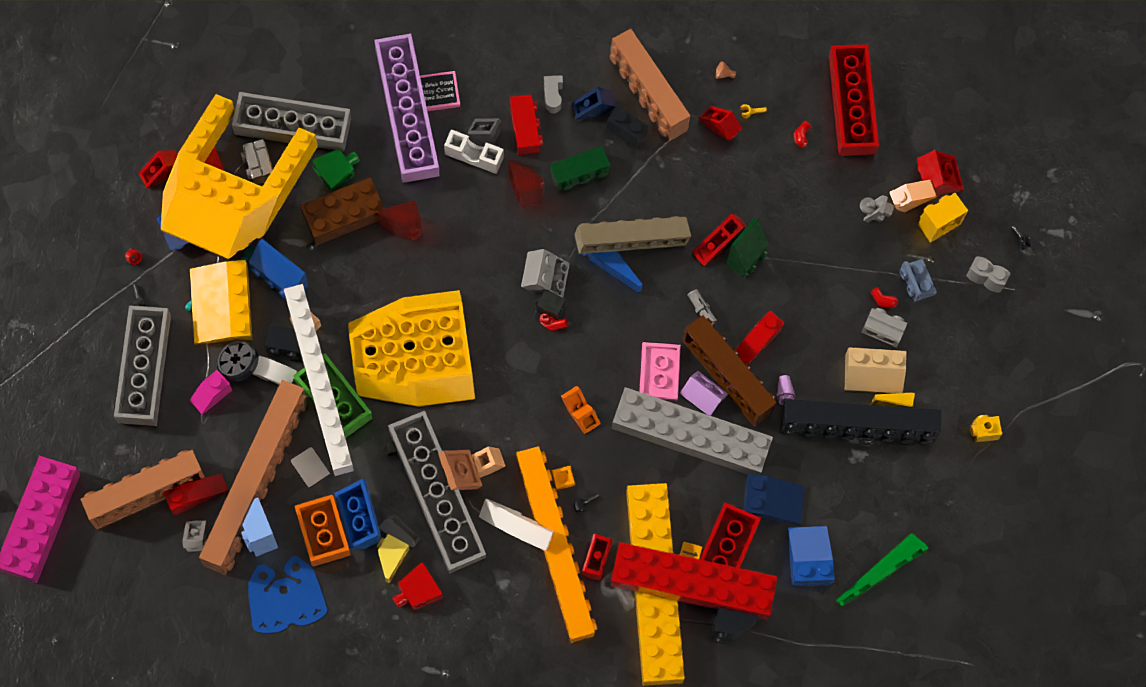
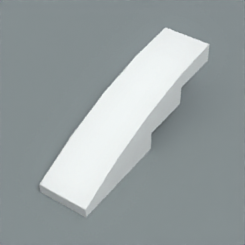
M487 498L479 515L481 519L545 551L548 549L554 533L553 530L538 525V522L522 516V513Z

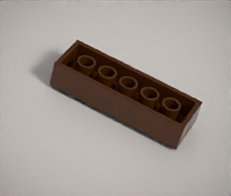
M702 315L685 327L682 341L720 387L728 393L730 399L750 423L756 427L773 413L777 403L776 398L772 392H767L763 387L762 380L752 374L750 366L746 362L741 361L736 349L731 348L726 343L725 336L715 330L714 323Z

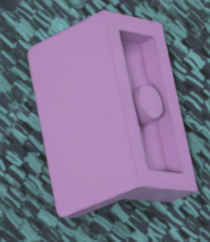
M699 371L689 378L680 392L682 396L709 416L713 414L717 406L728 395L727 392Z

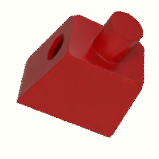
M422 562L398 583L401 593L392 599L398 608L409 603L411 608L416 610L442 599L443 594Z

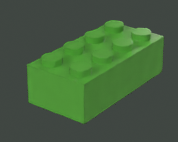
M326 353L322 355L344 436L347 438L372 419V414ZM304 367L293 376L296 384L304 388L306 397L316 408Z

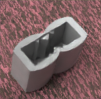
M976 257L966 276L975 283L983 284L990 291L1000 293L1010 276V272L1001 266L993 265L983 257Z

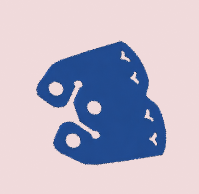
M293 556L284 566V572L293 578L300 579L301 583L297 584L296 581L289 578L275 580L268 592H265L264 588L273 580L275 572L272 568L263 564L256 567L248 583L253 630L261 633L279 632L286 629L291 623L300 626L313 623L327 613L328 609L312 566L301 558ZM299 564L300 570L293 572L292 565ZM261 572L267 573L268 577L266 580L259 579ZM281 586H286L288 588V592L286 594H281L279 592ZM315 609L321 610L320 612H317L316 615H314ZM302 614H304V615L307 617V618H304V617H303L302 619H299V617H301ZM276 621L282 622V624H277L276 626H274L276 624ZM262 622H264V624L267 625V627H259V625H261Z

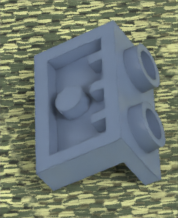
M923 259L908 263V261L903 262L900 275L903 280H906L909 296H912L914 301L936 295L937 291Z

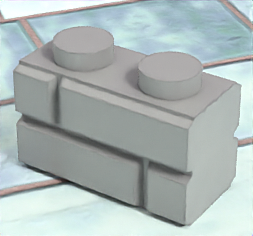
M262 139L254 143L244 144V152H241L243 163H248L249 168L246 169L248 179H252L253 183L257 185L264 183L273 170L265 141Z
M872 308L861 333L897 348L907 323L899 316L892 317L887 315L883 309Z

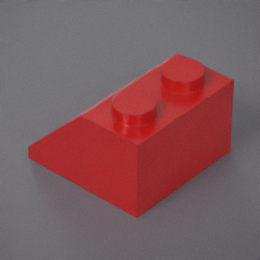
M933 150L917 158L918 171L921 174L922 181L931 180L936 195L964 190L955 156Z

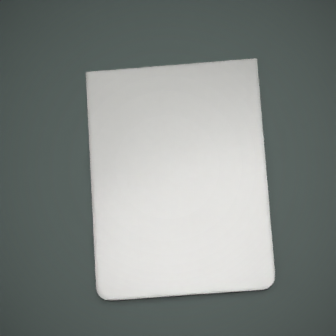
M312 447L291 460V463L308 487H311L330 474Z

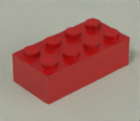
M724 502L700 560L740 568L761 518Z

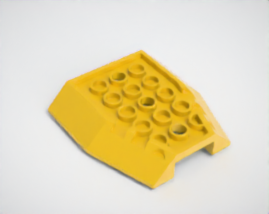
M460 290L403 297L348 323L358 396L415 407L475 399ZM445 337L453 339L451 345H444L442 341ZM407 342H412L415 347L413 350L408 351L404 348V345ZM369 347L376 349V353L372 356L365 353Z

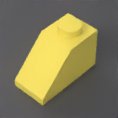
M387 534L386 538H381L377 548L379 549L378 553L386 582L390 583L408 553L409 545Z

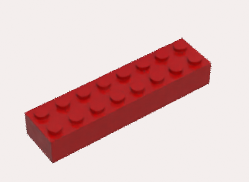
M619 542L610 586L714 609L721 607L757 615L759 619L768 620L771 613L777 576Z

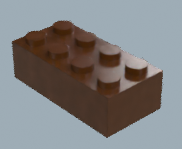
M371 177L300 205L303 217L316 245L386 218L385 208Z

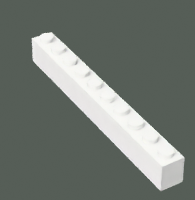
M303 284L284 289L334 475L354 471Z

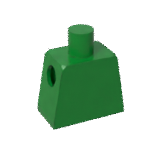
M337 149L313 159L312 166L328 190L334 192L341 189L355 176L352 166L360 160L355 152L345 157L341 150Z

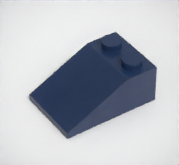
M748 474L745 484L743 510L760 517V520L801 525L804 486L769 476Z

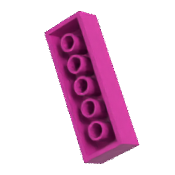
M39 456L1 549L0 572L36 584L38 583L81 475L77 467Z

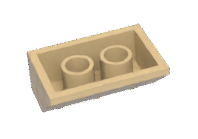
M848 348L845 354V391L884 394L903 393L906 374V351Z

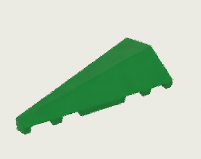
M911 533L836 600L839 606L842 607L889 578L899 568L924 554L928 550L927 545Z

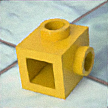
M980 415L974 420L970 426L971 435L975 438V442L998 440L1001 437L1002 431L999 416L989 417V415Z

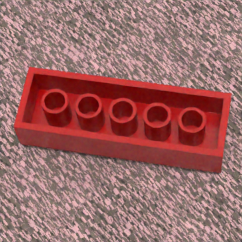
M868 44L831 46L829 65L839 156L875 155L879 147Z

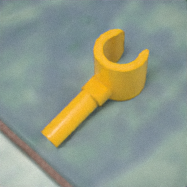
M744 104L741 106V110H748V112L742 113V117L749 118L751 114L766 112V107L754 109Z

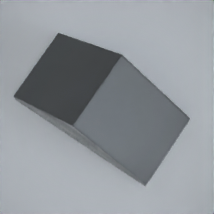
M499 118L475 119L467 134L481 142L494 145L501 132V120Z

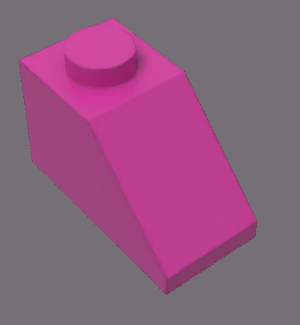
M216 370L200 384L189 401L203 415L229 394L232 388L230 383Z

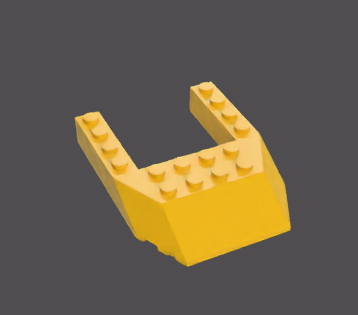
M216 94L177 155L163 191L161 231L229 259L237 251L249 246L250 242L265 235L317 149L318 144L316 134L298 128L263 187L208 165L204 162L235 114L233 101Z

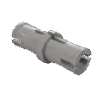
M698 289L691 291L687 296L696 308L695 312L700 316L704 315L706 319L709 318L715 324L717 319L709 309L710 305L704 301Z

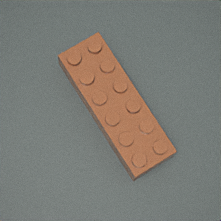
M632 29L612 38L610 59L614 65L617 64L623 79H627L630 83L631 91L638 95L641 106L643 108L646 107L649 111V117L652 122H656L659 126L660 134L666 137L668 141H671L687 132L690 114Z
M184 450L172 459H163L154 467H145L136 475H127L118 483H109L100 491H91L85 494L84 498H81V502L90 522L97 530L166 499L164 492L182 484L203 479L205 476L193 450Z

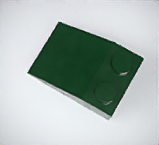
M756 217L733 242L726 264L743 278L747 274L751 275L757 268L756 263L759 260L763 261L769 253L767 251L769 243Z

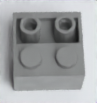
M545 249L530 251L527 254L521 287L533 294L543 295L544 291L547 290L563 297L570 263Z

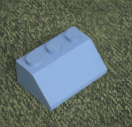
M255 498L243 522L245 531L241 533L249 552L254 551L257 557L278 548L259 498Z

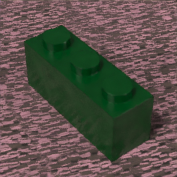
M602 146L550 164V174L558 191L562 189L569 190L573 185L588 183L596 177L602 178L610 172V163Z

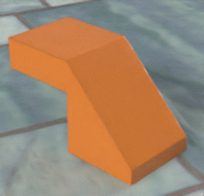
M578 386L561 395L568 412L584 434L601 424L594 409L587 404Z

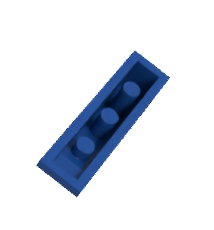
M617 251L582 254L636 292L642 291L643 284Z

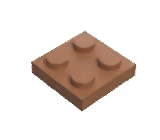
M449 450L438 454L451 490L478 489L482 486L470 450Z

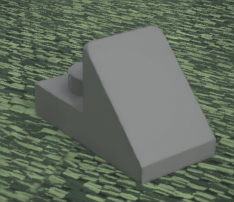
M206 520L186 521L182 541L183 548H186L188 552L202 551L207 541Z

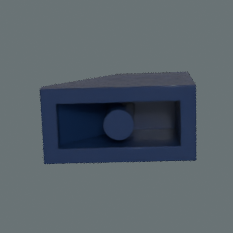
M601 87L593 89L572 102L575 119L577 120L604 115L617 107L613 90Z

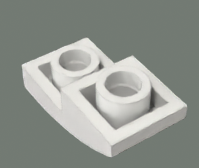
M259 356L258 365L252 374L267 382L272 381L280 385L282 380L292 383L293 375L297 371L271 359Z

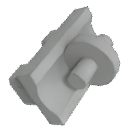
M884 195L875 200L869 197L864 198L860 202L862 212L867 214L863 221L867 223L872 220L883 221L885 216L890 217L892 215L894 205L887 203L888 197Z

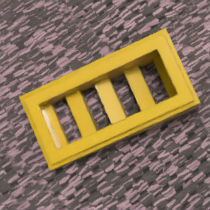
M915 393L877 394L874 396L872 404L912 408Z

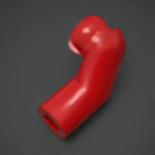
M804 121L794 132L795 143L801 148L808 144L805 133L811 128V125L807 121Z
M879 287L871 291L880 307L894 308L898 305L896 297L883 295Z
M547 313L540 316L541 324L550 331L568 327L566 318L556 320Z

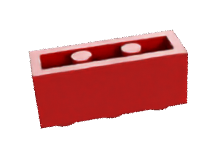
M532 94L510 97V111L517 154L523 155L540 152L543 139L542 134H538L540 121L539 117H535V112H537L536 101H533Z

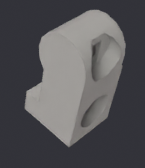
M562 75L544 76L545 107L550 113H557L561 109L562 99L558 89L563 88Z

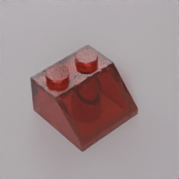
M512 160L508 161V177L520 208L542 202L543 187H545L542 177H538L537 172Z
M415 201L378 210L382 229L404 240H414L423 235L421 218Z

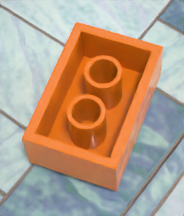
M333 494L295 506L312 567L351 555Z

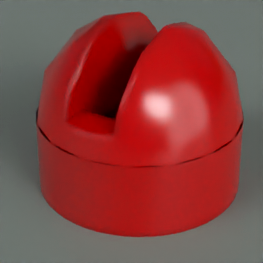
M132 248L127 251L125 258L131 265H137L142 260V253Z

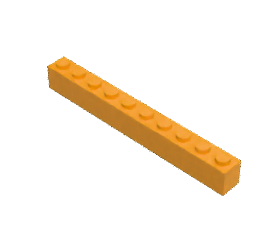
M539 446L516 452V459L534 519L538 522V525L554 531L549 547L546 551L544 550L570 641L572 643L593 637L595 634L594 630H597L596 622L589 615V611H591L590 602L588 599L585 600L583 592H586L583 580L579 581L577 575L580 573L578 563L574 562L572 558L574 549L572 543L568 544L566 536H569L566 524L562 525L561 518H563L561 506L557 507L555 500L558 499L556 489L551 488L550 485L552 476L550 470H546L544 463H547L545 453L540 451Z

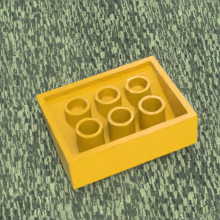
M246 260L227 261L190 269L194 344L253 340L249 274Z

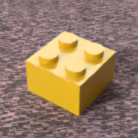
M956 193L950 196L947 194L939 200V203L935 205L932 203L924 208V213L920 216L921 219L918 226L931 243L961 225L968 210Z

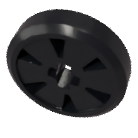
M236 340L230 342L220 351L217 357V370L228 381H242L255 371L259 360L258 352L247 341Z

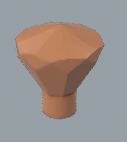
M723 61L716 68L717 79L724 77L734 78L736 75V71L730 70Z

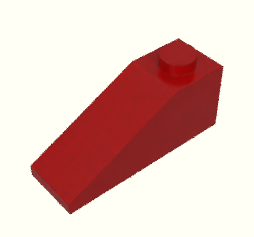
M731 214L692 253L705 266L729 248L748 225L739 215Z
M771 311L757 323L736 348L741 361L746 362L748 365L783 328L784 322Z
M217 474L182 484L164 492V495L175 516L229 492L222 474Z

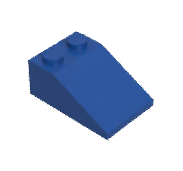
M827 526L787 528L792 586L831 585L835 577Z

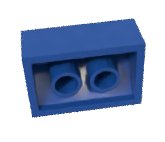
M263 239L258 242L249 260L250 272L257 278L259 276L265 280V284L271 289L276 288L279 291V295L285 300L284 289L303 284L305 291L308 287L306 273Z
M361 479L335 492L349 549H366L378 543L381 534L366 479Z

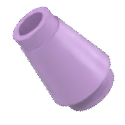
M787 375L780 376L778 381L776 399L780 405H783L786 399L794 400L796 397L790 376Z

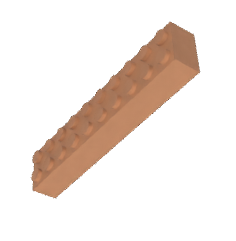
M285 380L281 381L199 556L204 567L224 575L232 570L235 563L234 556L236 552L239 553L243 546L241 532L245 531L243 522L255 498H259L260 501L266 497L268 492L266 487L269 481L272 482L275 477L276 465L282 462L284 457L282 452L285 446L288 447L292 440L291 433L293 429H297L299 425L301 411L304 412L307 408L308 401H306L304 388Z

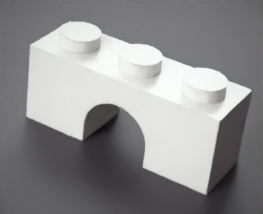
M454 130L450 131L444 145L445 155L497 174L503 160L504 149L486 143L484 147L478 146L469 140V136Z

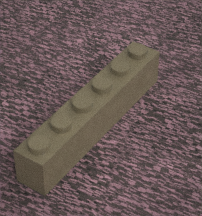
M679 216L663 219L657 217L650 220H619L609 223L603 221L596 224L583 223L578 225L574 234L579 254L686 246L691 238L687 218Z

